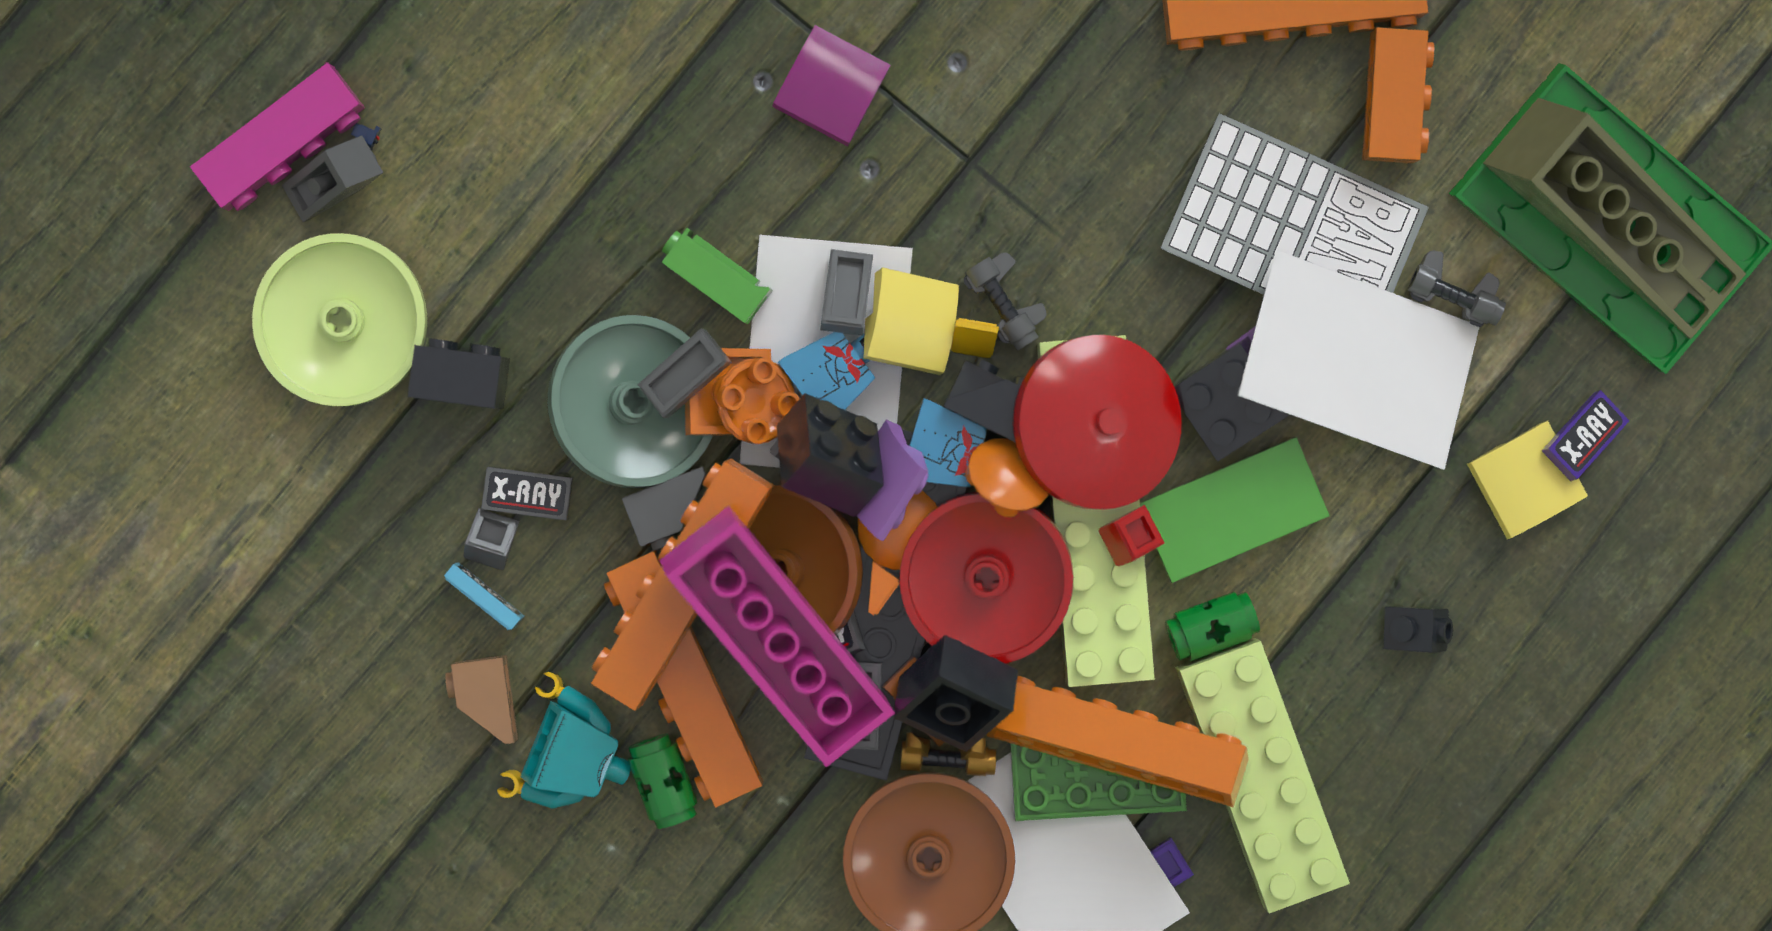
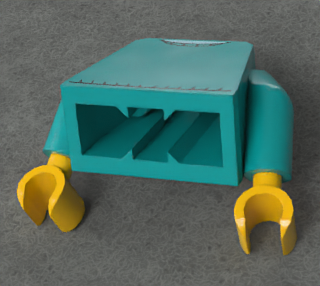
M550 672L543 673L554 680L555 687L550 693H545L544 690L535 687L536 693L548 699L557 698L558 704L550 701L522 773L516 770H508L500 774L514 781L513 791L500 787L497 789L498 794L503 798H510L521 794L523 800L555 809L578 803L585 796L596 797L605 779L623 785L629 777L631 768L628 760L615 756L618 740L610 735L611 723L595 701L571 686L564 688L563 681L558 675Z

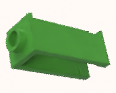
M686 228L683 234L675 231L662 249V252L666 254L662 263L748 325L773 290L769 287L758 286L761 282L697 234L691 239L690 237L694 232Z

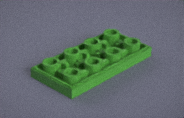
M1297 437L1140 502V507L1143 505L1147 507L1165 542L1156 549L1171 583L1330 516Z
M1010 743L1015 821L1187 811L1185 793Z

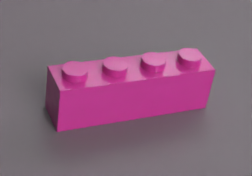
M327 62L191 165L190 168L222 209L230 211L235 208L237 211H240L257 199L258 195L255 191L268 181L271 185H275L292 172L289 165L301 156L309 159L320 152L326 146L324 139L334 131L338 130L341 134L353 127L361 119L358 113L365 109V107L335 67Z

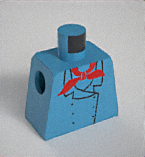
M833 332L778 361L802 395L806 393L820 400L829 401L844 410L875 379V376L866 365L870 360L863 359L865 333L849 343L843 333Z
M923 399L909 446L922 452L928 468L927 482L970 487L971 484L965 478V470L973 451L984 442L987 429L930 400Z

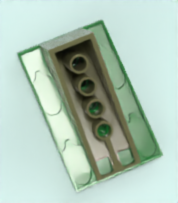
M1558 63L1546 77L1547 79L1540 84L1519 109V112L1513 116L1491 142L1492 144L1486 148L1449 194L1493 233L1507 242L1537 270L1552 280L1597 321L1612 331L1642 359L1649 362L1659 372L1667 374L1771 251L1772 239L1568 66Z

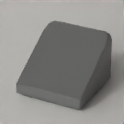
M478 508L465 542L464 558L504 570L519 521Z

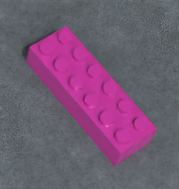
M729 506L659 560L667 578L826 767L895 714L885 695Z

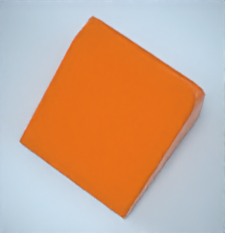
M872 561L868 612L873 616L879 613L899 585V578L878 565L875 561Z

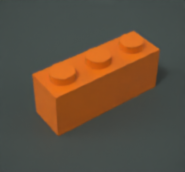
M1376 28L1370 33L1362 160L1415 163L1420 160L1421 153H1427L1429 129L1422 128L1423 111H1429L1432 88L1431 85H1425L1426 68H1432L1434 61V43L1428 42V31Z

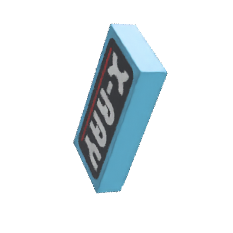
M459 562L453 564L444 575L445 580L507 630L516 628L524 618L521 612Z

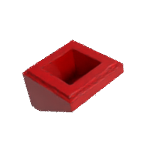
M1145 505L1099 528V534L1118 567L1137 560L1165 543Z

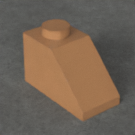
M507 655L458 661L451 664L452 672H448L445 675L448 697L455 698L456 706L459 710L504 744L515 743L518 740Z

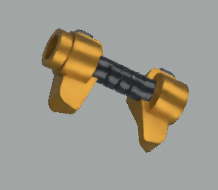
M907 733L906 741H902L900 770L920 772L922 765L965 768L966 775H995L997 750L988 749L985 738L978 741L967 752L961 749L959 751L930 749L931 740L915 736L913 733Z

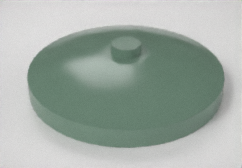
M618 316L589 327L574 338L563 350L555 364L549 382L548 414L559 445L570 460L583 472L612 486L644 488L661 484L681 475L697 462L704 453L713 436H688L685 434V404L669 418H663L637 385L690 339L683 331L665 321L648 316Z

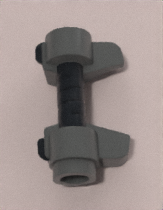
M1433 250L1426 253L1410 280L1408 291H1410L1411 297L1418 302L1430 301L1434 296L1441 297L1444 300H1449V302L1461 306L1462 318L1469 320L1470 324L1476 327H1481L1488 323L1496 326L1506 306V302L1499 300V297L1495 296L1499 287L1498 278L1491 273H1487L1471 292L1441 280L1444 256L1442 252Z
M1001 253L993 259L990 257L986 258L966 271L964 283L968 289H972L976 294L986 293L1002 318L997 325L999 327L998 336L1000 340L1004 343L1013 344L1018 351L1039 337L1035 332L1036 328L1034 325L1044 320L1047 312L1043 303L1018 310L1015 309L999 281L1016 261L1010 254Z

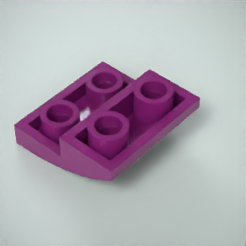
M815 25L788 73L772 107L848 147L891 65Z

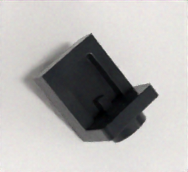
M1385 607L1383 649L1429 653L1447 651L1448 644L1453 636V623L1449 618L1448 609Z

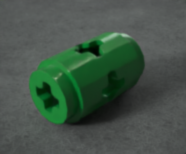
M1235 592L1228 593L1202 604L1173 613V618L1165 621L1168 638L1179 661L1186 658L1190 661L1249 641L1252 639L1253 634L1260 632L1256 611L1246 592L1238 595ZM1213 620H1218V622L1214 624L1215 631L1212 633H1207L1211 630L1210 622Z
M669 734L656 735L628 747L631 754L628 762L648 819L654 820L656 828L662 829L674 826L696 816L697 813L694 805L697 804V800L677 743L671 742ZM673 770H675L676 773L680 772L681 775H682V778H681V777H676V778H675V776H674V774H673ZM643 784H650L652 792L649 789L645 790Z

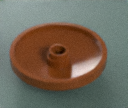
M775 485L749 531L836 636L852 616L861 592L863 576L862 558L855 534L839 510L782 488V485Z
M920 772L908 774L886 783L863 802L855 813L846 834L843 851V869L845 881L854 903L864 917L880 931H978L996 915L1009 893L1015 871V849L1009 826L1002 812L981 789L953 775Z

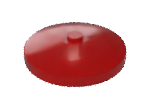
M1089 335L1073 338L1056 345L1034 363L1018 391L1014 408L1013 426L1021 460L1031 477L1048 494L1061 502L1078 508L1112 509L1139 500L1161 482L1177 454L1181 437L1182 418L1175 387L1169 375L1156 358L1129 340L1110 335Z
M978 492L952 498L932 510L911 535L900 567V591L905 610L916 630L930 645L933 646L944 635H947L1003 663H1010L1032 654L1054 635L1068 611L1074 584L1073 563L1067 543L1057 526L1039 508L1034 507L1027 511H1019L1016 516L1005 517L1000 515L995 510L994 505L983 498Z

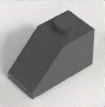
M359 136L324 150L286 181L282 187L302 222H305L361 191L383 174V171L363 136Z
M704 467L622 498L640 547L650 543L653 551L664 547L671 537L675 538L674 533L683 530L685 525L680 520L690 503L697 499L703 481L707 476Z

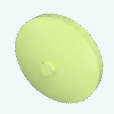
M344 233L325 234L296 244L284 252L271 265L256 292L253 304L252 327L260 357L267 369L281 385L297 396L314 403L329 406H352L370 402L385 395L407 377L412 367L414 345L424 346L427 332V309L423 292L413 272L389 248L357 235Z

